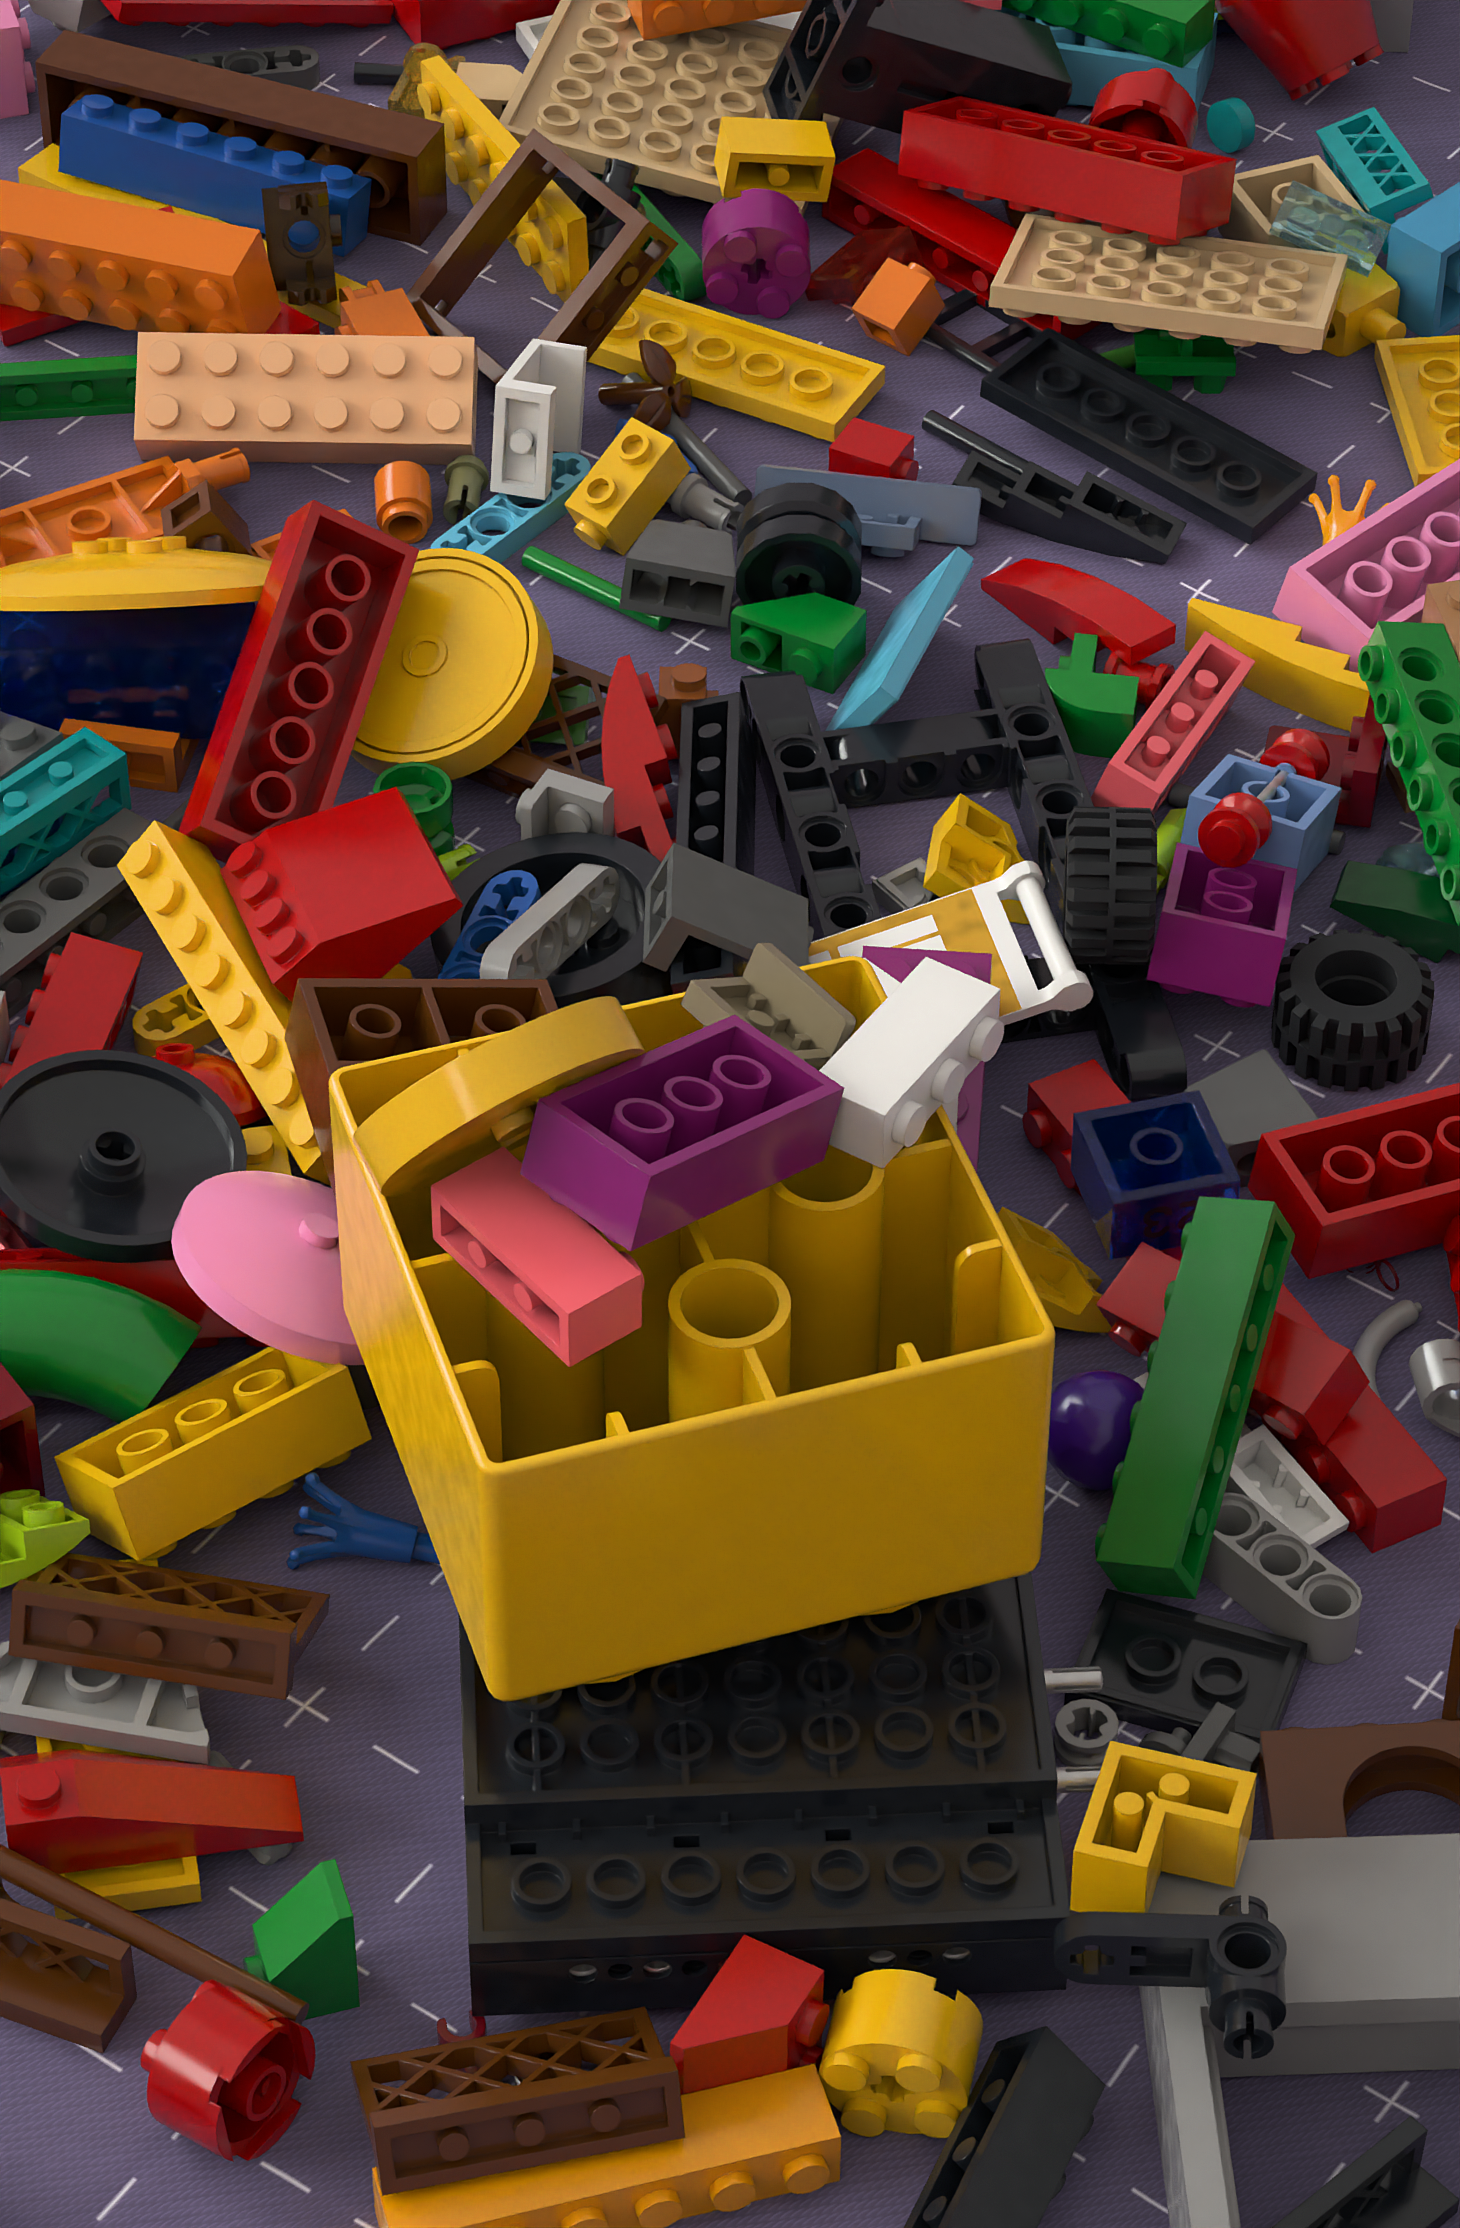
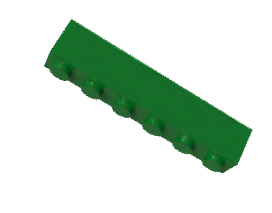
M1199 1196L1193 1220L1189 1221L1183 1229L1181 1237L1182 1259L1176 1280L1168 1284L1165 1292V1319L1159 1340H1155L1151 1344L1148 1352L1147 1370L1149 1375L1142 1400L1134 1404L1131 1412V1439L1125 1460L1117 1465L1114 1472L1112 1484L1114 1499L1107 1523H1103L1099 1527L1095 1540L1096 1561L1120 1592L1196 1599L1295 1238L1293 1230L1274 1201Z

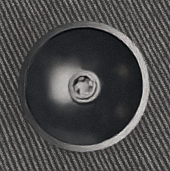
M86 1050L65 1053L29 1066L11 1078L0 1089V1209L19 1228L35 1239L71 1255L112 1263L150 1262L174 1256L171 1242L172 1230L189 1193L197 1185L209 1178L229 1172L246 1171L247 1151L242 1130L224 1101L193 1075L174 1065L149 1056L115 1050Z

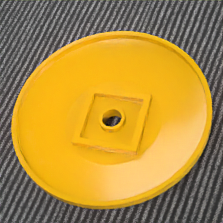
M186 536L152 537L151 540H132V537L98 538L97 541L72 542L73 553L14 563L0 568V611L122 610L253 602L259 600L272 561L246 554L190 549L186 546Z

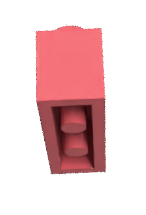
M503 1146L431 1185L433 1239L570 1368L642 1327L644 1277L638 1264L628 1253L624 1251L618 1252L596 1232L592 1224L568 1207L552 1200L548 1193L520 1174L522 1163Z

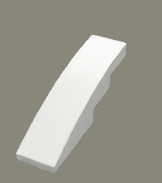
M1146 1372L1133 1380L1139 1383L1144 1390L1149 1374ZM1245 1423L1243 1424L1225 1493L1242 1494L1254 1500L1313 1548L1347 1530L1349 1525L1348 1519L1263 1424L1251 1431Z

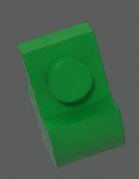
M1075 633L1071 656L1060 655L1058 669L1045 668V679L1058 714L1062 719L1073 752L1088 756L1113 758L1136 725L1139 677L1096 673L1098 635Z

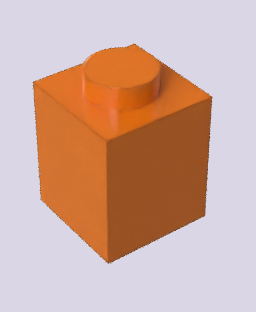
M888 257L851 309L866 336L909 357L943 310L945 304L935 287V277L927 269L913 262L905 266Z

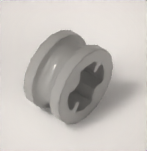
M1091 1699L1074 1700L1064 1705L1058 1712L1055 1722L1054 1749L1057 1757L1069 1767L1102 1766L1110 1741H1118L1119 1721L1116 1713L1108 1705ZM1084 1729L1088 1730L1089 1737L1094 1732L1099 1735L1097 1739L1084 1740V1733H1081L1077 1738L1074 1736V1732Z

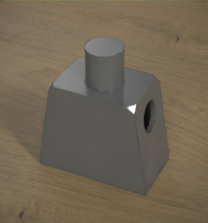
M660 519L650 521L627 554L619 608L727 628L736 577L732 535L726 531L709 529L697 520H686L682 523Z
M1263 1049L1189 1085L1183 1092L1180 1128L1162 1133L1160 1137L1184 1166L1200 1161L1219 1188L1233 1190L1248 1187L1262 1133L1317 1120L1319 1117L1267 1050Z

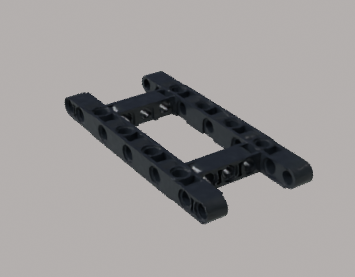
M1030 639L976 645L974 663L979 689L974 690V694L980 708L978 711L823 732L820 730L803 675H796L794 670L741 676L740 694L757 749L756 761L767 793L771 812L798 895L808 898V925L814 929L812 942L882 918L871 884L865 885L860 871V848L847 809L1004 787L1008 789L1033 862L1038 864L1044 876V893L1063 936L1067 819L1074 806L1094 807ZM1027 955L1024 956L1037 989L1041 990L1048 986L1054 979L1045 958L1028 959ZM1150 958L1146 965L1075 964L1077 970L1085 973L1093 990V997L1085 1007L1073 1011L1049 1010L1004 1026L1001 1044L1095 1030L1111 1078L1130 1101L1183 1094L1187 1089V1067L1184 1051L1158 982L1146 980Z

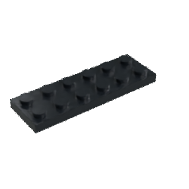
M1049 327L987 374L981 381L980 397L1249 545L1310 495L1316 487L1318 473Z

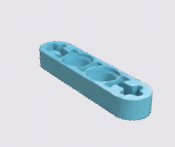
M574 452L553 454L551 492L545 500L498 493L432 543L431 549L454 548L468 550L487 556L501 564L568 513L564 504L591 470L588 459ZM524 503H538L542 506L535 508H522L518 505ZM489 530H500L506 532L504 534L496 536L481 534L482 532Z

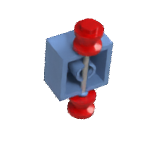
M1298 728L1281 734L1274 744L1265 751L1259 763L1228 754L1189 795L1180 843L1200 847L1208 859L1222 867L1235 868L1246 864L1251 859L1296 868L1298 870L1294 888L1295 892L1328 854L1342 790L1341 787L1320 781L1326 775L1330 765V754L1324 741L1317 734Z

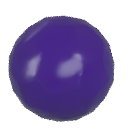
M1098 1369L1074 1374L1055 1388L1051 1394L1047 1460L1063 1479L1077 1487L1095 1491L1113 1488L1115 1469L1121 1461L1125 1460L1131 1439V1412L1134 1404L1142 1400L1144 1393L1139 1383L1122 1373Z

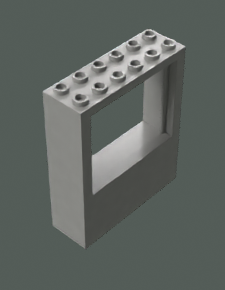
M1460 1833L1249 1840L1234 1888L1161 1871L1148 1913L1219 1915V1907L1222 1902L1230 1897L1241 1895V1911L1244 1914H1248V1897L1254 1896L1265 1902L1268 1907V1921L1281 1931L1287 1944L1284 1971L1286 2017L1284 2022L1272 2031L1274 2035L1273 2049L1261 2058L1251 2059V2042L1249 2040L1243 2041V2059L1236 2058L1225 2050L1223 2045L1224 2032L1217 2029L1209 2018L1205 1988L1139 1986L1170 2228H1241L1220 2077L1460 2069Z

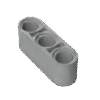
M1224 1493L1203 1575L1276 1635L1308 1643L1306 1659L1323 1665L1338 1664L1347 1660L1354 1653L1357 1643L1362 1605L1360 1587L1353 1579L1254 1500L1242 1494Z

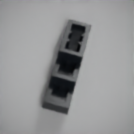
M973 450L952 485L979 488L982 491L980 514L1056 543L1108 556L1165 564L1187 525L1186 522L1088 471L1077 486L1031 461L1028 462L1022 474L1019 475Z

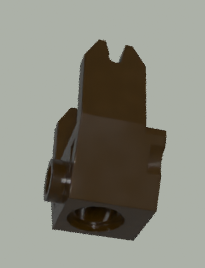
M327 182L261 188L267 255L276 290H287L288 303L298 306L306 305L309 301L327 304L337 300L332 247L343 246L340 214H329ZM299 221H309L315 224L319 234L312 243L300 245L293 242L288 236L291 226Z

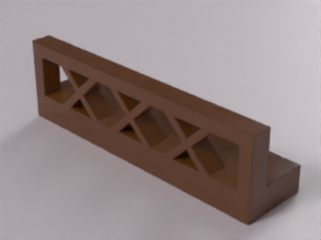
M0 1898V2017L104 2053L137 1999L131 1944ZM22 1935L31 1937L38 1945L28 1942ZM87 1958L107 1964L109 1970L93 1965Z

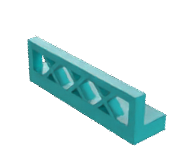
M1372 107L1316 131L1327 166L1366 212L1364 226L1385 255L1388 254L1389 247L1387 243L1388 233L1391 225L1396 222L1394 214L1431 199L1434 196L1425 176L1376 108ZM1378 150L1376 153H1367L1368 151ZM1381 170H1391L1387 173H1380Z
M84 727L0 781V867L9 850L21 843L12 862L0 869V895L70 850L87 837L97 826L104 824L123 808L132 809L127 754ZM109 786L110 797L91 809L100 790ZM67 813L58 831L45 839L54 821Z

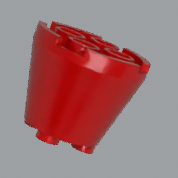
M1215 0L1217 12L1287 91L1291 101L1318 88L1319 85L1316 78L1319 79L1322 86H1325L1349 73L1350 69L1353 68L1350 60L1353 59L1358 67L1384 53L1379 42L1370 0Z

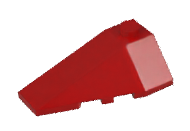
M65 1749L0 1758V1778L8 1848L58 1874L304 1841L295 1776L79 1749Z

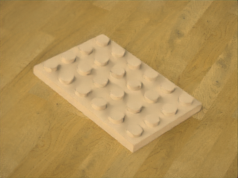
M1026 213L991 284L989 307L1002 308L1005 314L1013 317L1026 318L1040 313L1058 316L1060 321L1073 325H1083L1093 320L1113 323L1116 329L1126 332H1140L1146 328L1168 330L1171 336L1180 339H1196L1201 335L1222 337L1226 343L1234 346L1247 347L1260 342L1279 345L1281 350L1288 353L1305 354L1311 352L1312 349L1322 351L1346 276L1348 255L1206 236H1188L1182 238L1178 245H1159L1149 242L1148 234L1134 230L1130 234H1114L1101 230V223L1097 222L1069 223L1059 221L1051 216Z

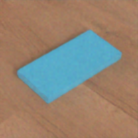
M958 546L894 608L826 731L873 725L899 700L974 564L972 563L974 558Z

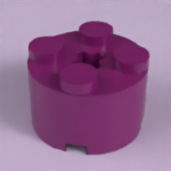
M752 188L741 191V197L726 203L725 198L713 205L707 213L702 226V271L708 298L713 303L722 305L737 313L762 315L766 318L775 319L785 315L790 305L802 296L811 276L810 235L807 221L805 222V219L799 213V207L792 199L773 190Z

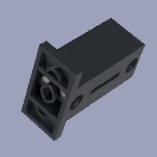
M807 0L762 92L771 119L823 121V113L902 134L905 110L957 96L1055 117L1058 110L1064 108L1070 99L1072 81L1049 26L960 0Z

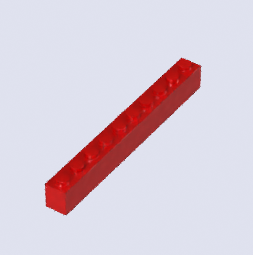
M1092 1059L1028 1083L1027 1112L1023 1114L1022 1122L1029 1142L1035 1148H1041L1055 1164L1058 1175L1064 1185L1077 1191L1089 1206L1095 1223L1101 1229H1108L1121 1245L1126 1260L1128 1261L1141 1242H1144L1181 1261V1237L1183 1230L1179 1229L1178 1222L1183 1216L1196 1209L1197 1205L1179 1208V1203L1197 1200L1199 1196H1210L1098 1062ZM1156 1207H1169L1172 1210V1215L1165 1216L1163 1212H1157L1150 1218L1152 1221L1159 1220V1225L1151 1228L1152 1233L1159 1232L1163 1227L1170 1226L1168 1232L1156 1238L1144 1236L1143 1230L1148 1226L1143 1223L1145 1213ZM1194 1216L1190 1217L1185 1224L1192 1221ZM1282 1283L1275 1311L1329 1338ZM1367 1385L1324 1446L1302 1434L1296 1440L1283 1436L1266 1423L1262 1413L1255 1410L1267 1429L1285 1446L1297 1463L1348 1519L1347 1531L1355 1532L1372 1554L1441 1525L1447 1478L1369 1385Z

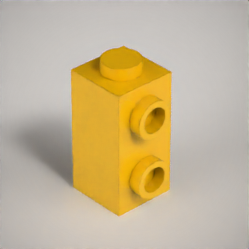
M631 417L564 504L577 524L573 530L582 541L597 550H601L605 545L622 556L627 553L691 470L675 441Z

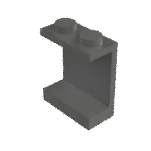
M676 843L672 844L645 890L643 963L666 972L686 938L690 935L750 960L756 944L772 943L798 967L812 964L809 963V947L812 942L814 929L808 925V898Z

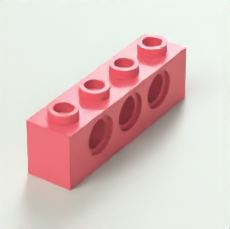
M1205 631L1108 763L1091 796L1094 807L1150 808L1154 816L1171 792L1175 782L1179 781L1231 708L1256 661Z

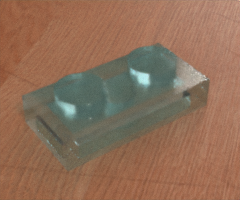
M1293 180L1269 233L1307 250L1348 255L1347 268L1368 277L1391 228V224Z

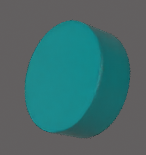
M1231 97L1211 105L1207 113L1206 122L1209 136L1214 145L1226 153H1232L1248 147L1254 140L1256 126L1252 111L1247 104L1239 98Z

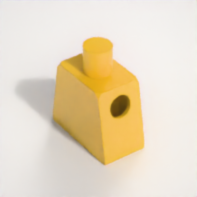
M1349 241L1329 251L1330 253L1348 255L1346 276L1322 350L1337 357H1347L1371 343L1376 344V340L1404 338L1406 335V325L1397 319L1400 297L1398 282Z

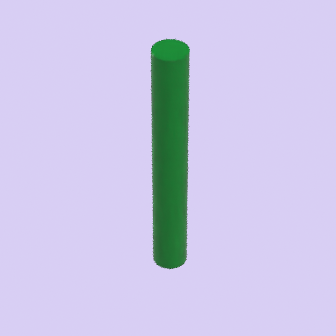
M529 546L522 556V565L657 631H665L672 618L620 609L621 587L535 546Z

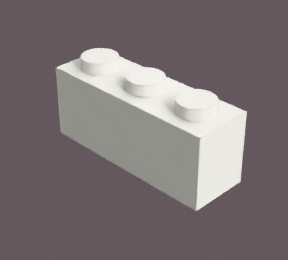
M925 957L819 1070L844 1087L829 1145L882 1169L903 1146H912L920 1137L930 1116L942 1103L949 1104L957 1097L965 1078L980 1061H989L997 1052L1004 1034V1024L999 1021L1000 988Z

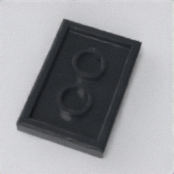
M1107 1588L1075 1664V1667L1099 1666L1103 1675L1102 1689L1100 1692L1065 1693L1064 1705L1080 1699L1097 1700L1108 1705L1116 1713L1120 1721L1171 1734L1175 1728H1183L1193 1738L1215 1704L1219 1702L1236 1710L1234 1731L1260 1744V1731L1279 1730L1306 1660L1308 1643Z

